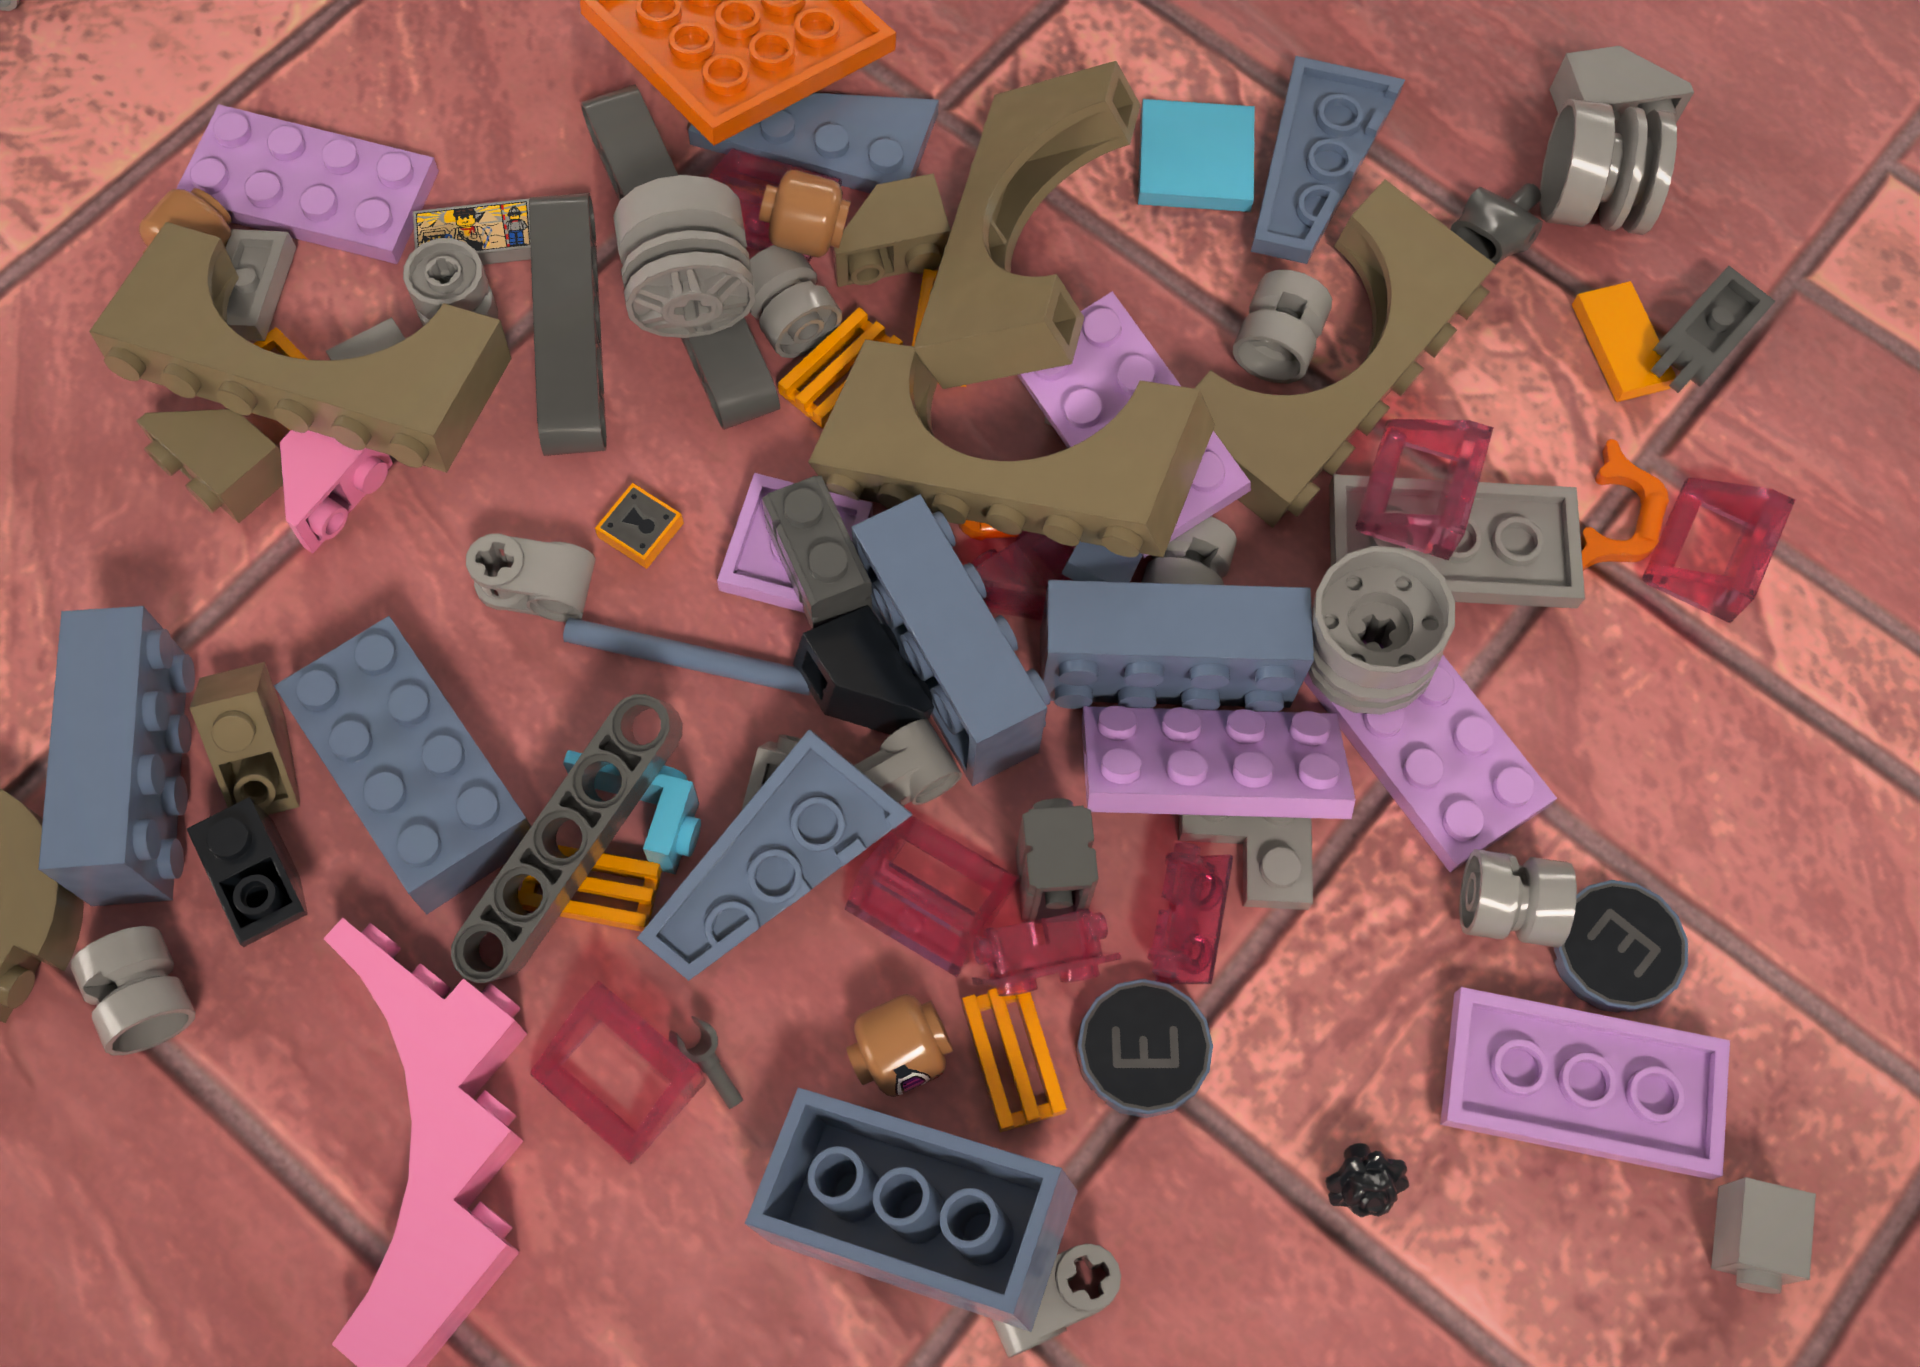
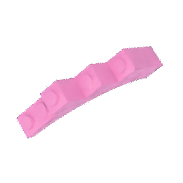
M342 918L324 937V940L361 977L387 1019L405 1070L412 1127L408 1183L394 1237L367 1295L332 1345L357 1367H426L520 1253L504 1239L512 1230V1227L481 1201L472 1211L468 1207L523 1142L520 1137L508 1128L517 1117L486 1090L482 1092L476 1101L473 1098L525 1038L527 1033L513 1019L519 1012L520 1007L489 983L480 992L465 979H462L444 1000L443 998L450 992L451 988L422 964H419L412 973L400 965L393 958L401 948L371 923L360 932Z

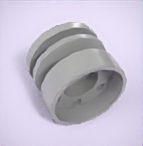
M1569 98L1562 105L1556 117L1547 145L1540 184L1541 199L1539 206L1541 218L1547 223L1584 227L1591 221L1598 208L1600 224L1605 230L1616 231L1623 225V229L1631 234L1644 235L1649 232L1661 213L1674 170L1677 149V125L1674 114L1668 111L1653 109L1645 115L1643 109L1630 106L1622 113L1615 126V117L1611 105Z
M677 175L657 178L637 186L619 201L613 217L621 264H623L621 275L625 288V304L629 319L639 328L663 337L690 338L710 335L732 327L749 314L756 301L749 253L746 250L747 243L740 199L729 186L709 177Z
M1371 546L1348 553L1337 561L1324 575L1316 591L1312 606L1314 662L1308 671L1312 683L1331 702L1354 713L1382 715L1410 705L1426 691L1455 627V599L1445 577L1427 559L1397 547Z

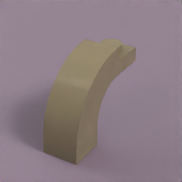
M0 789V1021L6 1023L13 1009L23 1004L31 993L35 982L34 973L41 962L62 971L66 970L79 939L83 921L84 901L38 870L43 818L12 795Z

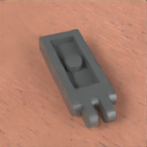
M1728 266L1655 346L1653 351L1660 355L1661 358L1650 371L1660 378L1671 365L1679 370L1680 374L1669 385L1677 393L1690 380L1700 387L1775 303V300L1731 266Z

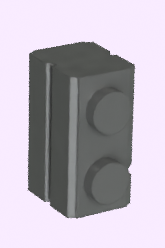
M822 476L810 477L764 496L762 502L766 529L800 603H803V611L811 628L814 629L866 605L872 610V583Z
M1063 798L1046 799L1036 802L1033 805V809H1029L1028 812L1022 815L1015 855L1017 877L1020 883L1021 920L1028 922V924L1081 921V918L1088 913L1099 879L1096 851L1092 848L1094 842L1092 814L1090 809L1084 808V805L1073 806L1071 800Z

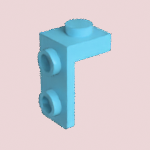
M571 750L567 751L563 761L567 773L570 772L582 753ZM613 764L601 768L595 777V789L618 794L622 780L619 770ZM664 765L640 799L641 801L657 805L643 851L648 862L658 863L662 871L676 875L682 855L691 857L695 850L700 834L701 819L695 818L699 801L693 782L688 781L687 776L683 772Z

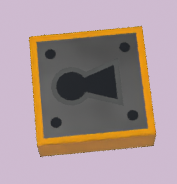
M632 483L595 527V531L599 539L647 569L682 527L684 522L681 513Z

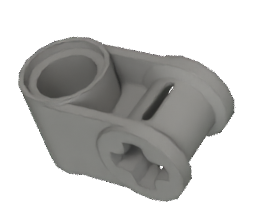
M488 534L478 538L470 546L466 554V567L471 578L474 580V587L479 599L486 606L496 610L533 614L549 620L567 622L569 617L582 619L596 558L585 548L566 542H542L503 534ZM500 549L504 550L505 556L501 555ZM494 590H497L498 595L494 594Z
M1083 1244L1056 1256L1032 1332L992 1319L1008 1358L1067 1331L1066 1327L1100 1312L1114 1300L1120 1289L1121 1273L1117 1261L1109 1251L1099 1245ZM1084 1260L1090 1270L1099 1267L1103 1269L1106 1278L1098 1285L1100 1297L1090 1299L1089 1294L1085 1290H1078L1073 1293L1070 1289L1068 1282L1077 1273L1076 1262Z

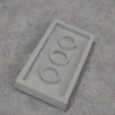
M1334 474L1329 484L1331 566L1346 554L1371 546L1397 547L1427 559L1445 577L1455 602L1578 608L1585 599L1577 487Z

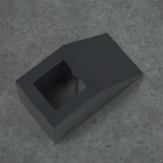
M868 605L802 633L793 666L804 677L809 691L824 715L892 735L895 731L911 722L920 719L929 720L934 705L932 704V695L927 683L922 681L916 673L913 674L899 653V645L893 631L888 625L880 624Z
M251 797L187 828V832L241 946L246 947L308 914L300 875L274 821Z

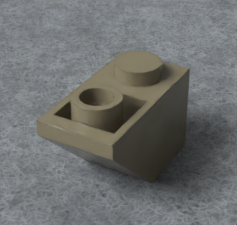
M934 173L877 184L844 229L839 248L833 247L837 287L851 284L869 285L879 281L881 278L909 272L921 274L924 269L934 270L940 266L951 229Z
M229 409L145 413L136 421L151 441L144 448L147 454L168 475L173 476L178 470L191 480L185 485L186 488L211 513H214L221 507L240 523L283 485L281 451L275 443L243 415Z
M265 662L199 678L190 705V711L227 808L248 797H251L267 815L299 807L300 797L286 719Z

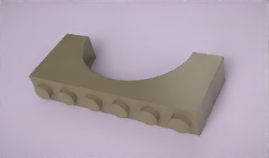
M1117 61L994 95L913 348L921 363L927 366L943 389L1073 363L1084 321L1083 314L1057 274L1036 277L1020 276L1010 272L1011 261L1017 240L1025 224L1039 204L1057 185L1090 161L1115 149L1130 145L1140 103Z
M1386 179L1353 213L1334 245L1359 274L1370 300L1373 327L1370 347L1365 361L1355 371L1335 384L1303 394L1272 395L1247 390L1221 378L1211 370L1195 387V389H1200L1215 423L1213 431L1251 482V491L1238 500L1272 528L1287 511H1290L1296 517L1302 513L1321 489L1313 483L1323 469L1331 476L1339 470L1356 448L1348 442L1357 430H1360L1366 436L1370 434L1390 409L1383 402L1387 395L1393 390L1399 396H1402L1424 369L1417 363L1418 359L1425 351L1435 358L1457 331L1450 322L1457 314H1460L1467 320L1490 293L1482 284L1496 265Z
M169 222L163 225L89 331L105 357L104 362L106 366L126 380H146L165 386L173 393L185 398H194L195 396L221 403L227 409L240 415L257 414L276 420L295 432L305 433L309 430L335 438L344 446L354 450L368 448L391 455L397 461L409 467L420 468L426 466L446 473L512 359L499 319L445 303L442 304L429 322L416 333L389 348L372 354L349 359L325 361L292 358L265 350L247 341L227 325L228 302L239 277L221 238Z
M865 339L808 461L817 475L822 476L829 492L844 495L858 501L861 499L881 503L888 509L921 494L931 513L940 511L950 523L963 524L966 520L981 522L1011 535H1018L1022 531L1046 535L1053 541L1067 546H1076L1079 542L1104 546L1109 551L1124 557H1136L1139 553L1164 557L1215 427L1200 389L1140 380L1133 395L1116 417L1094 435L1077 445L1048 456L1030 460H985L955 451L934 437L931 424V405L938 381L927 366L921 363L913 349L914 347Z

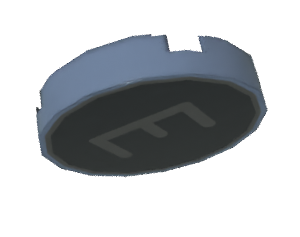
M1609 880L1584 888L1576 895L1574 920L1565 944L1559 948L1554 947L1557 957L1554 962L1559 976L1574 994L1602 1011L1615 1013L1621 1011H1641L1657 1005L1678 988L1688 967V939L1679 916L1661 896L1637 883Z
M1139 979L1116 984L1095 999L1080 1024L1076 1053L1083 1079L1099 1098L1106 1101L1105 1104L1122 1114L1149 1118L1172 1113L1195 1096L1210 1071L1213 1043L1207 1020L1190 997L1170 984Z

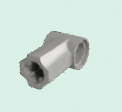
M920 719L903 726L882 743L879 752L854 765L903 806L909 802H912L914 805H920L939 797L952 788L962 776L961 771L928 719Z

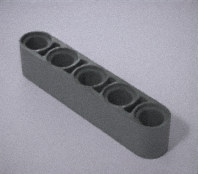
M590 193L530 197L529 220L536 403L542 453L544 456L606 451L607 436L597 245Z
M634 694L622 699L613 708L456 934L451 945V959L455 969L463 978L476 983L492 982L513 976L526 965L678 746L682 737L683 723L679 713L671 704L646 694ZM654 709L661 720L660 732L651 743L640 745L633 735L634 720L642 711ZM613 764L619 770L622 777L621 788L612 799L604 801L596 793L594 787L595 777L601 768ZM571 819L581 829L582 843L579 850L574 855L568 857L558 849L556 834L559 827L565 821ZM527 876L534 877L540 883L543 890L541 904L532 913L526 911L520 905L518 899V888ZM488 932L495 934L501 940L503 946V957L500 964L495 968L487 966L482 961L479 953L480 942Z

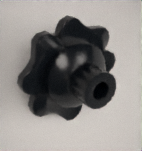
M1363 1143L1353 1144L1346 1148L1343 1165L1339 1171L1327 1177L1325 1181L1327 1189L1330 1191L1328 1194L1330 1204L1348 1207L1354 1214L1362 1218L1368 1215L1379 1217L1389 1213L1394 1203L1398 1200L1397 1194L1409 1187L1408 1178L1405 1176L1407 1166L1403 1160L1388 1159L1381 1151L1371 1153L1369 1146Z

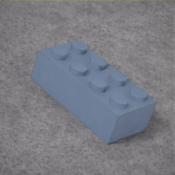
M921 494L852 526V542L872 583V612L880 624L888 625L893 631L899 645V653L913 674L916 673L922 681L927 683L932 695V704L934 705L931 716L971 786L973 787L1038 754L1043 729L1046 727L1047 705L1050 704L1049 693L1039 674L1034 669L1025 671L1016 656L1015 651L1018 650V644L1007 620L1002 615L994 618L983 599L987 596L986 589L976 568L971 563L962 565L952 547L956 545L955 537L945 516L940 511L932 514Z
M1048 580L1040 628V677L1047 688L1050 701H1054L1057 706L1062 708L1079 709L1083 708V706H1090L1093 702L1118 703L1119 706L1129 708H1153L1156 704L1182 705V708L1216 710L1220 706H1245V709L1253 711L1279 712L1283 708L1291 707L1314 662L1311 588Z
M144 606L61 611L38 870L90 906L173 901L174 879L181 877L184 867L183 848L177 839L178 815H184L188 803L186 783L181 776L182 753H188L191 746V727L185 715L186 693H190L194 689L195 669L190 655L184 653L171 638L169 631L163 629Z
M390 616L274 685L398 879L426 915L506 864L531 828L527 818Z
M798 1087L745 1224L776 1246L1032 1332L1078 1190L1060 1167Z

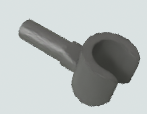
M691 1016L701 1031L699 1043L691 1049H686L685 1043L679 1035L671 1030L669 1032L671 1048L686 1060L699 1065L727 1107L731 1109L742 1102L743 1098L721 1066V1061L715 1053L718 1046L716 1030L702 1019Z

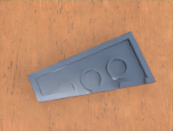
M1295 56L1251 252L1304 264L1308 263L1397 101L1405 79Z
M813 93L715 146L692 124L688 133L690 145L785 171H802L834 180L840 186L871 193L877 184L915 177L938 116L939 100Z
M809 729L637 939L689 981L769 920L811 891L827 877L849 863L881 837L903 823L913 813Z

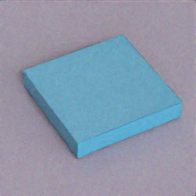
M1143 99L1140 119L1138 205L1251 212L1254 202L1255 106Z

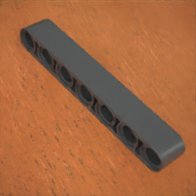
M635 84L581 102L583 116L589 133L619 201L637 186L657 178L678 175L645 101ZM745 318L732 327L710 335L681 338L714 414L723 430L780 410V402L774 382Z

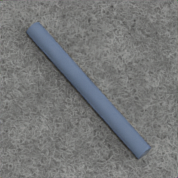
M571 617L568 618L564 628L563 640L567 643L809 696L811 693L804 677L794 666Z

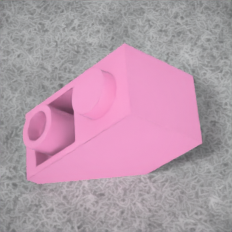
M309 430L305 433L289 431L280 441L285 515L287 523L302 546L311 553H314L325 540L332 539L342 530L347 521L348 514L366 494L375 492L383 484L388 474V469L393 465L389 455L368 448L354 450L344 446L335 438Z

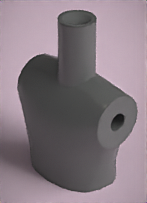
M1527 183L1506 199L1483 187H1479L1472 193L1465 204L1461 217L1452 224L1450 230L1497 265L1510 255L1525 252L1536 240L1541 231L1543 221L1528 211L1540 201L1541 192L1534 184Z

